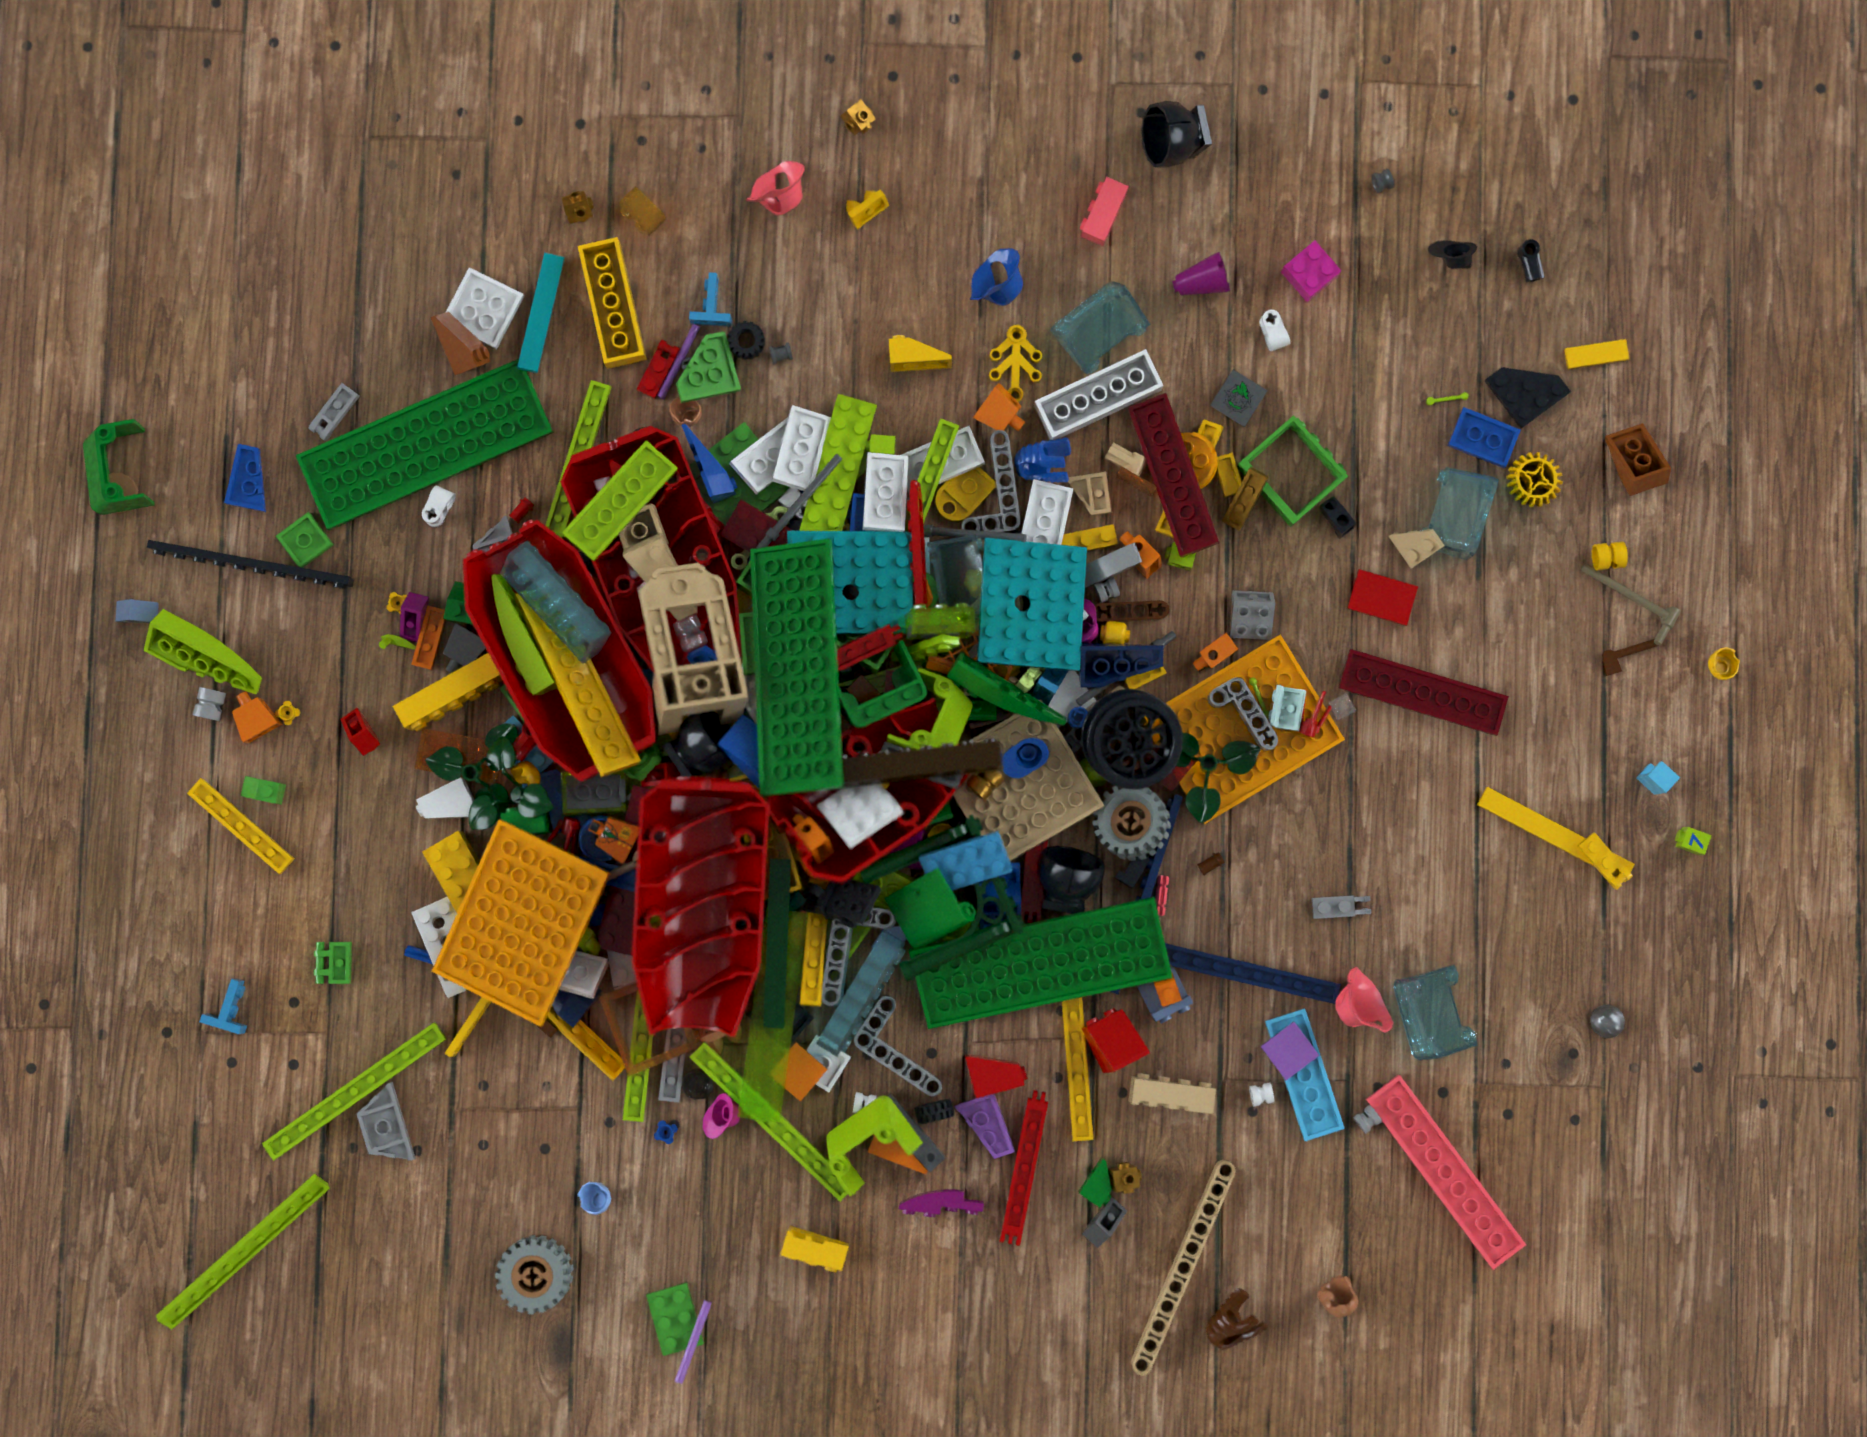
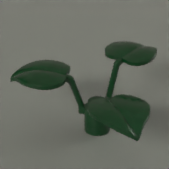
M509 723L495 726L485 737L486 747L490 749L496 740L502 736L507 737L513 744L518 737L517 727ZM446 746L425 759L429 768L446 781H454L460 778L462 774L465 780H475L476 783L484 785L485 788H481L476 792L474 800L482 795H488L492 802L495 800H509L508 792L502 784L494 783L489 786L488 783L480 779L483 773L481 765L487 760L486 756L477 763L465 766L461 765L464 760L462 753L455 747ZM508 804L495 805L498 809L497 821L501 819L500 813L506 812Z
M1182 733V751L1176 766L1187 767L1192 759L1193 761L1200 762V769L1205 773L1204 787L1192 788L1187 793L1185 800L1188 811L1199 823L1211 819L1220 807L1221 798L1219 792L1216 789H1207L1209 775L1216 770L1217 764L1228 763V769L1232 773L1238 775L1246 774L1253 768L1260 752V747L1250 742L1234 741L1228 743L1222 750L1225 760L1216 759L1215 756L1210 754L1197 758L1194 756L1199 752L1198 740L1191 734Z
M502 736L498 738L487 752V765L492 771L498 772L501 770L516 785V788L511 791V800H495L492 802L488 795L476 798L468 814L469 826L472 830H486L496 823L498 809L495 805L518 803V811L522 816L528 818L544 815L554 809L543 786L533 783L523 788L522 784L518 783L506 772V769L514 766L516 752L513 744L507 737Z

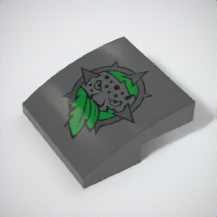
M1233 369L1210 406L1245 427L1268 390Z

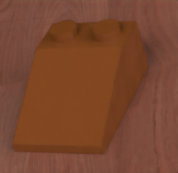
M449 311L430 317L455 375L490 362L488 349Z
M1643 423L1605 436L1620 480L1630 496L1668 483L1671 467Z

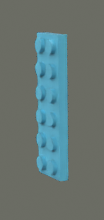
M1305 1008L1265 1021L1270 1038L1294 1021L1320 1055ZM1321 1055L1288 1080L1284 1079L1304 1141L1345 1129Z

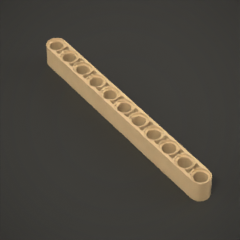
M1219 1160L1214 1166L1133 1354L1131 1364L1133 1370L1138 1375L1148 1374L1154 1364L1234 1178L1235 1167L1228 1160ZM1229 1165L1230 1172L1227 1175H1221V1166ZM1220 1184L1222 1186L1221 1192L1216 1195L1212 1194V1186ZM1207 1203L1213 1204L1214 1207L1213 1211L1209 1214L1203 1212V1207ZM1204 1223L1205 1230L1202 1233H1196V1224ZM1195 1242L1197 1249L1194 1252H1188L1186 1250L1188 1243ZM1181 1262H1187L1189 1265L1188 1269L1184 1272L1178 1270V1265ZM1173 1281L1180 1282V1288L1177 1291H1171L1169 1288ZM1164 1301L1172 1302V1307L1169 1310L1161 1309V1304ZM1156 1320H1161L1164 1323L1160 1330L1153 1328V1323ZM1147 1340H1154L1155 1346L1152 1349L1144 1347ZM1140 1359L1147 1361L1146 1366L1142 1369L1136 1367V1362Z

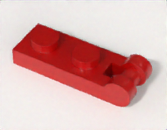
M661 339L637 387V391L656 400L657 394L680 351L679 347L675 345L672 347L668 345L667 341ZM664 352L670 354L668 359L662 357Z

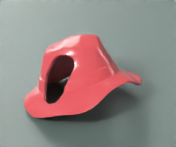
M785 161L761 175L755 181L751 196L746 201L759 202L777 216L788 213L802 200L801 177L805 170L804 165L799 162ZM785 173L789 180V186L776 189V175Z
M1354 967L1348 974L1347 986L1340 992L1335 1002V1008L1340 1019L1350 1027L1367 1025L1377 1028L1382 1032H1388L1391 1030L1394 1022L1380 992L1358 967ZM1379 1021V1022L1382 1023V1026H1379V1025H1377L1376 1023H1370V1022Z

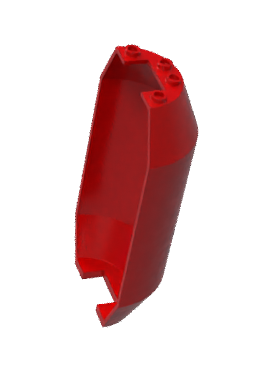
M532 519L522 524L523 527L519 529L520 534L518 532L511 534L507 537L508 540L502 544L497 542L491 545L486 552L475 549L466 554L467 557L463 559L465 610L539 750L582 782L592 779L600 773L559 689L543 695H533L527 690L523 675L521 676L517 672L516 663L507 645L499 621L491 576L494 574L503 575L515 594L546 584H554L638 755L656 742L653 693L578 550L540 521Z

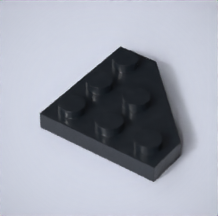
M1501 367L1484 380L1520 429L1571 392L1558 375Z

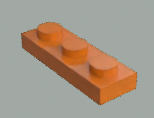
M427 605L411 665L433 670L446 620L443 619L444 609Z

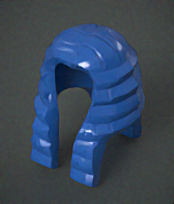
M1058 438L1055 441L1042 440L1040 443L1035 442L1033 445L1023 446L1014 457L1017 474L1026 480L1030 479L1032 481L1035 479L1051 483L1068 482L1067 472L1050 473L1051 468L1065 467L1064 456L1071 454L1068 438Z

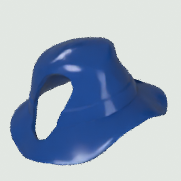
M1012 248L998 249L987 258L973 274L972 293L969 300L985 299L996 305L1006 306L1019 295L1023 288V279L1018 268L1020 255L1017 250ZM999 261L1004 265L1008 279L1002 284L995 285L991 266L994 262Z

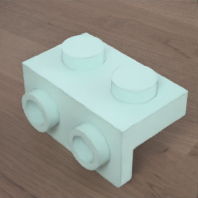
M1277 685L1276 690L1272 694L1274 704L1268 717L1270 725L1278 729L1299 731L1306 691Z

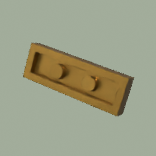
M1250 467L1222 522L1240 531L1269 476Z

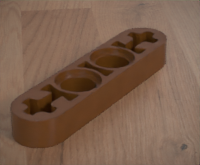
M1161 600L1094 604L1095 609L1100 608V611H1107V607H1110L1109 614L1111 618H1107L1108 614H1102L1100 618H1097V623L1107 621L1161 620L1169 613L1168 604ZM1138 605L1145 609V614L1141 617L1136 616L1133 611L1134 607ZM1148 605H1151L1150 609H1156L1158 605H1161V608H1165V611L1162 612L1161 616L1158 615V612H1151V616H1148ZM1117 606L1122 607L1125 611L1124 616L1120 618L1114 616L1113 609Z

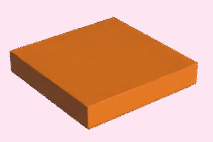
M796 1042L769 1075L801 1102L828 1069Z

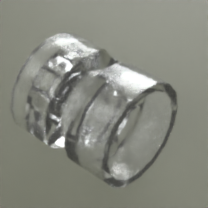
M697 615L689 616L672 625L676 636L681 637L679 643L683 652L691 651L709 642L705 632L700 630L702 625Z

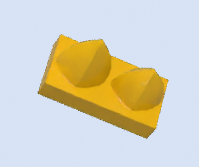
M866 190L862 203L853 200H847L846 203L847 213L856 229H859L890 206L885 194L881 190L877 192Z

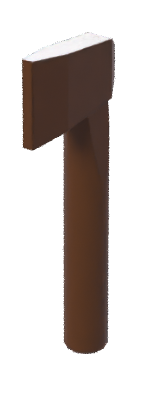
M1655 639L1617 651H1612L1611 649L1604 651L1602 658L1606 676L1622 672L1618 658L1659 645H1656L1654 643Z

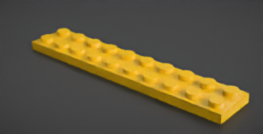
M546 584L515 594L514 599L601 777L638 765L641 760L554 584Z

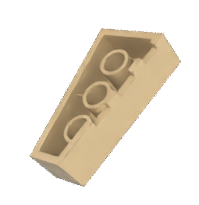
M662 532L623 550V557L645 583L649 581L656 569L678 566ZM697 606L669 611L679 621L697 613Z
M1137 1073V1077H1131L1128 1101L1139 1105V1103L1152 1107H1159L1160 1105L1169 1109L1180 1110L1181 1108L1186 1111L1213 1114L1216 1088L1211 1087V1083L1199 1082V1085L1190 1084L1191 1080L1178 1079V1082H1171L1170 1077L1158 1076L1157 1079H1150L1149 1074Z

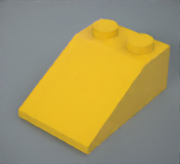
M895 335L892 339H889L891 372L952 368V355L912 338H905L904 335Z

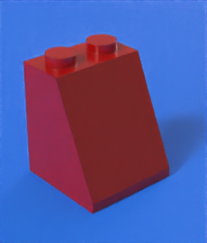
M1111 1008L1103 1013L1104 1017L1100 1019L1094 1017L1085 1022L1087 1026L1081 1028L1103 1073L1115 1072L1150 1054L1149 1049L1123 1009L1115 1010V1008Z
M972 1054L965 1055L976 1099L1025 1086L1024 1080H1028L1024 1066L1020 1067L1018 1062Z

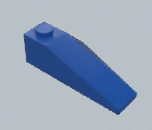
M682 424L681 426L713 504L736 495L734 489L738 487L734 477L729 478L726 470L686 424Z

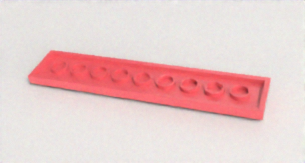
M1399 1074L1365 1099L1380 1116L1388 1131L1492 1270L1526 1246V1243Z

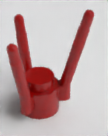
M1322 691L1311 719L1306 718L1303 721V708L1300 734L1314 738L1315 734L1319 733L1322 724L1332 709L1331 705L1328 706L1319 722L1316 721L1326 691Z
M565 816L564 820L559 819L556 828L549 836L547 842L550 843L558 831L562 829L561 833L567 836L563 850H568L571 837H573L571 854L575 855L578 833L581 827L579 825L580 821L569 816Z

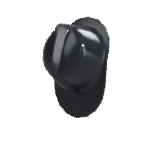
M1449 240L1436 241L1428 247L1431 255L1443 258L1444 263L1451 269L1471 268L1472 254L1477 250V245L1472 242Z

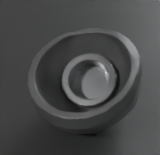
M1602 1005L1593 1011L1590 1022L1592 1029L1597 1035L1604 1038H1613L1624 1029L1625 1018L1617 1007Z

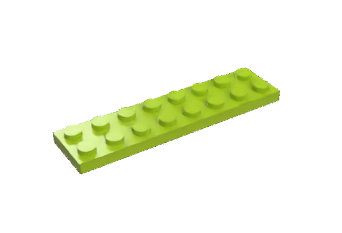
M841 394L837 395L816 477L836 454L842 460L808 499L799 531L843 530L876 411V404Z

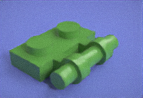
M316 942V950H314L316 969H314L313 975H316L315 984H324V975H329L328 984H351L352 942H329V950H324L325 942ZM324 957H329V969H324Z

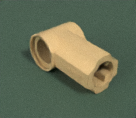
M1114 442L1105 456L1106 460L1121 467L1126 474L1136 479H1139L1147 465L1144 456L1136 452L1132 453Z

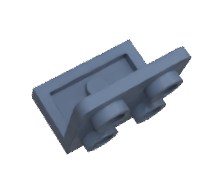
M1170 966L1182 1001L1162 1007L1153 982L1137 985L1153 1020H1159L1160 1023L1171 1019V1014L1177 1011L1181 1014L1191 1009L1189 1005L1193 1004L1175 968Z

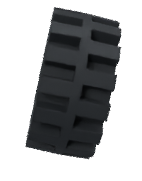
M751 321L736 323L737 325L733 326L728 334V344L732 353L743 360L748 358L751 360L755 356L758 357L765 346V337L762 330ZM746 332L753 334L755 343L752 347L742 348L738 344V338L741 334Z
M951 1099L934 1101L915 1107L918 1124L931 1123L954 1116Z

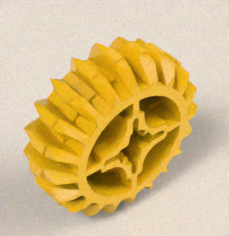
M1530 452L1526 454V457L1521 455L1519 461L1515 460L1513 462L1514 467L1508 469L1512 474H1508L1506 479L1512 480V482L1507 484V487H1513V490L1509 493L1510 495L1517 494L1515 501H1518L1520 498L1523 499L1522 505L1529 501V507L1532 508L1535 503L1538 507H1541L1543 503L1547 505L1550 503V499L1554 500L1557 497L1555 493L1561 491L1558 486L1563 484V481L1557 479L1562 476V473H1556V470L1560 467L1559 465L1553 467L1554 459L1547 461L1548 455L1546 454L1540 458L1539 452H1536L1533 457ZM1526 465H1537L1533 472L1522 470ZM1544 470L1548 474L1549 480L1544 477ZM1533 476H1535L1538 480V482L1534 485L1532 482L1533 479H1531ZM1520 480L1526 484L1525 490L1521 486ZM1536 488L1547 489L1545 494L1532 495Z

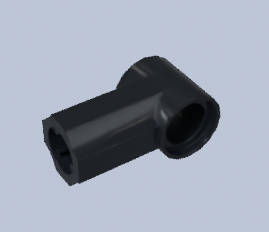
M1533 239L1526 240L1517 250L1526 282H1534L1544 278L1539 255L1540 245ZM1525 246H1529L1532 249V255L1525 252Z

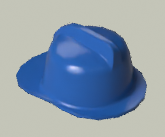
M1038 738L1021 740L1004 753L1003 772L1012 778H1021L1043 766L1048 760V746Z

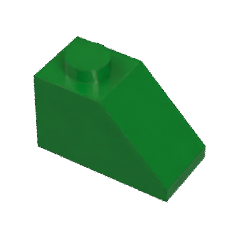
M1103 1157L1100 1158L1078 1190L1079 1194L1099 1208L1102 1204L1106 1206L1112 1197L1110 1194L1112 1189L1107 1162Z

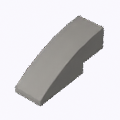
M1132 543L1086 564L1085 588L1114 577L1143 562L1136 544Z

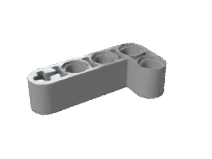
M1232 678L1209 693L1207 700L1210 706L1214 708H1220L1230 701L1233 703L1260 749L1268 751L1277 746L1278 737L1243 679ZM1236 682L1240 685L1241 690L1239 693H1234L1231 690V683ZM1214 693L1222 695V703L1213 701ZM1243 700H1248L1251 703L1249 711L1242 709L1241 702ZM1253 718L1261 720V728L1256 729L1252 726ZM1266 728L1267 731L1264 732V735L1261 734L1258 736L1257 733L1263 731ZM1265 737L1272 739L1270 745L1263 743Z

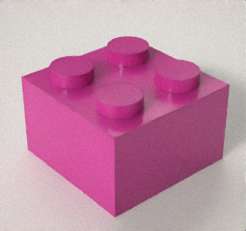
M1313 241L1283 267L1281 273L1304 300L1308 302L1334 281L1341 273V269L1316 241Z

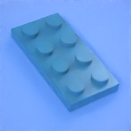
M998 831L919 856L925 875L939 868L951 890L1000 876L1013 870Z

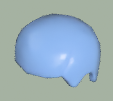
M588 1182L582 1185L578 1192L581 1207L589 1214L599 1215L605 1212L610 1205V1191L602 1183Z

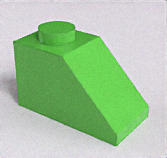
M245 776L241 796L282 805L286 784Z

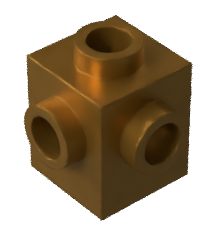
M861 99L840 115L845 122L846 128L854 136L860 131L862 134L872 128L870 123L876 119L873 116L872 110Z
M585 190L580 192L574 191L568 196L561 197L569 224L584 222L593 217L591 209H594V204L591 196H586Z
M1130 1162L1118 1163L1117 1167L1108 1169L1112 1191H1122V1194L1135 1192V1188H1140L1139 1181H1142V1176L1137 1166L1130 1164Z

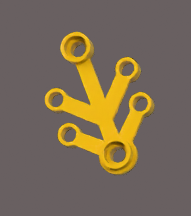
M1013 325L1007 331V339L997 348L990 351V359L998 362L1002 357V353L1011 346L1012 354L997 368L989 372V378L993 382L999 381L1001 375L1012 365L1011 387L1008 389V392L1010 394L1018 393L1019 397L1016 401L1019 403L1023 398V390L1019 387L1020 366L1030 375V380L1033 383L1040 382L1042 378V373L1036 370L1020 354V345L1030 354V359L1034 363H1039L1042 360V352L1035 349L1026 339V330L1022 326ZM1019 333L1020 338L1015 339L1013 334ZM998 352L1000 356L993 358L992 353ZM1038 353L1040 358L1034 359L1032 355ZM997 372L999 377L993 378L991 374ZM1032 374H1039V379H1033Z

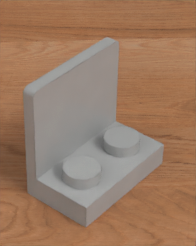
M1232 590L1233 612L1230 637L1270 640L1275 611L1273 592Z

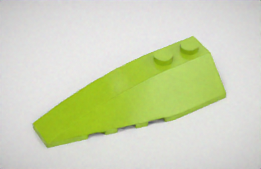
M492 575L494 599L499 621L507 645L516 663V670L521 676L523 675L527 690L533 695H543L558 689L515 602V593L503 575Z
M164 609L150 622L143 651L181 671L191 670L200 677L206 675L213 677L216 682L231 683L232 687L253 694L259 692L262 677L233 650L215 637Z

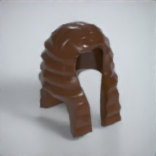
M1238 1288L1231 1293L1230 1298H1227L1225 1303L1221 1304L1220 1310H1217L1216 1314L1212 1315L1211 1319L1207 1321V1338L1214 1346L1220 1349H1230L1233 1346H1237L1238 1343L1249 1340L1251 1337H1256L1268 1329V1325L1264 1322L1259 1323V1320L1254 1315L1241 1320L1239 1309L1249 1298V1294L1242 1288Z

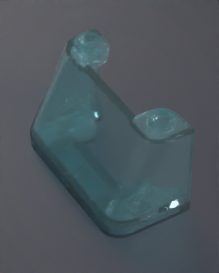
M1110 282L1053 325L1050 331L1083 373L1090 374L1099 368V358L1128 335H1142L1151 324L1127 287L1117 282Z
M1446 467L1440 471L1437 479L1440 482L1441 489L1430 523L1426 528L1423 527L1421 531L1434 529L1445 545L1438 550L1439 552L1467 561L1477 551L1499 479Z
M977 534L928 542V553L934 556L931 559V563H933L938 591V605H942L943 608L940 609L943 610V613L939 614V619L953 623L979 619L983 568L980 550H984L982 538H978Z
M1455 964L1400 978L1394 982V992L1412 1055L1417 1060L1438 1059L1477 1046L1475 1032L1468 1026H1461L1451 986L1456 985L1459 978Z

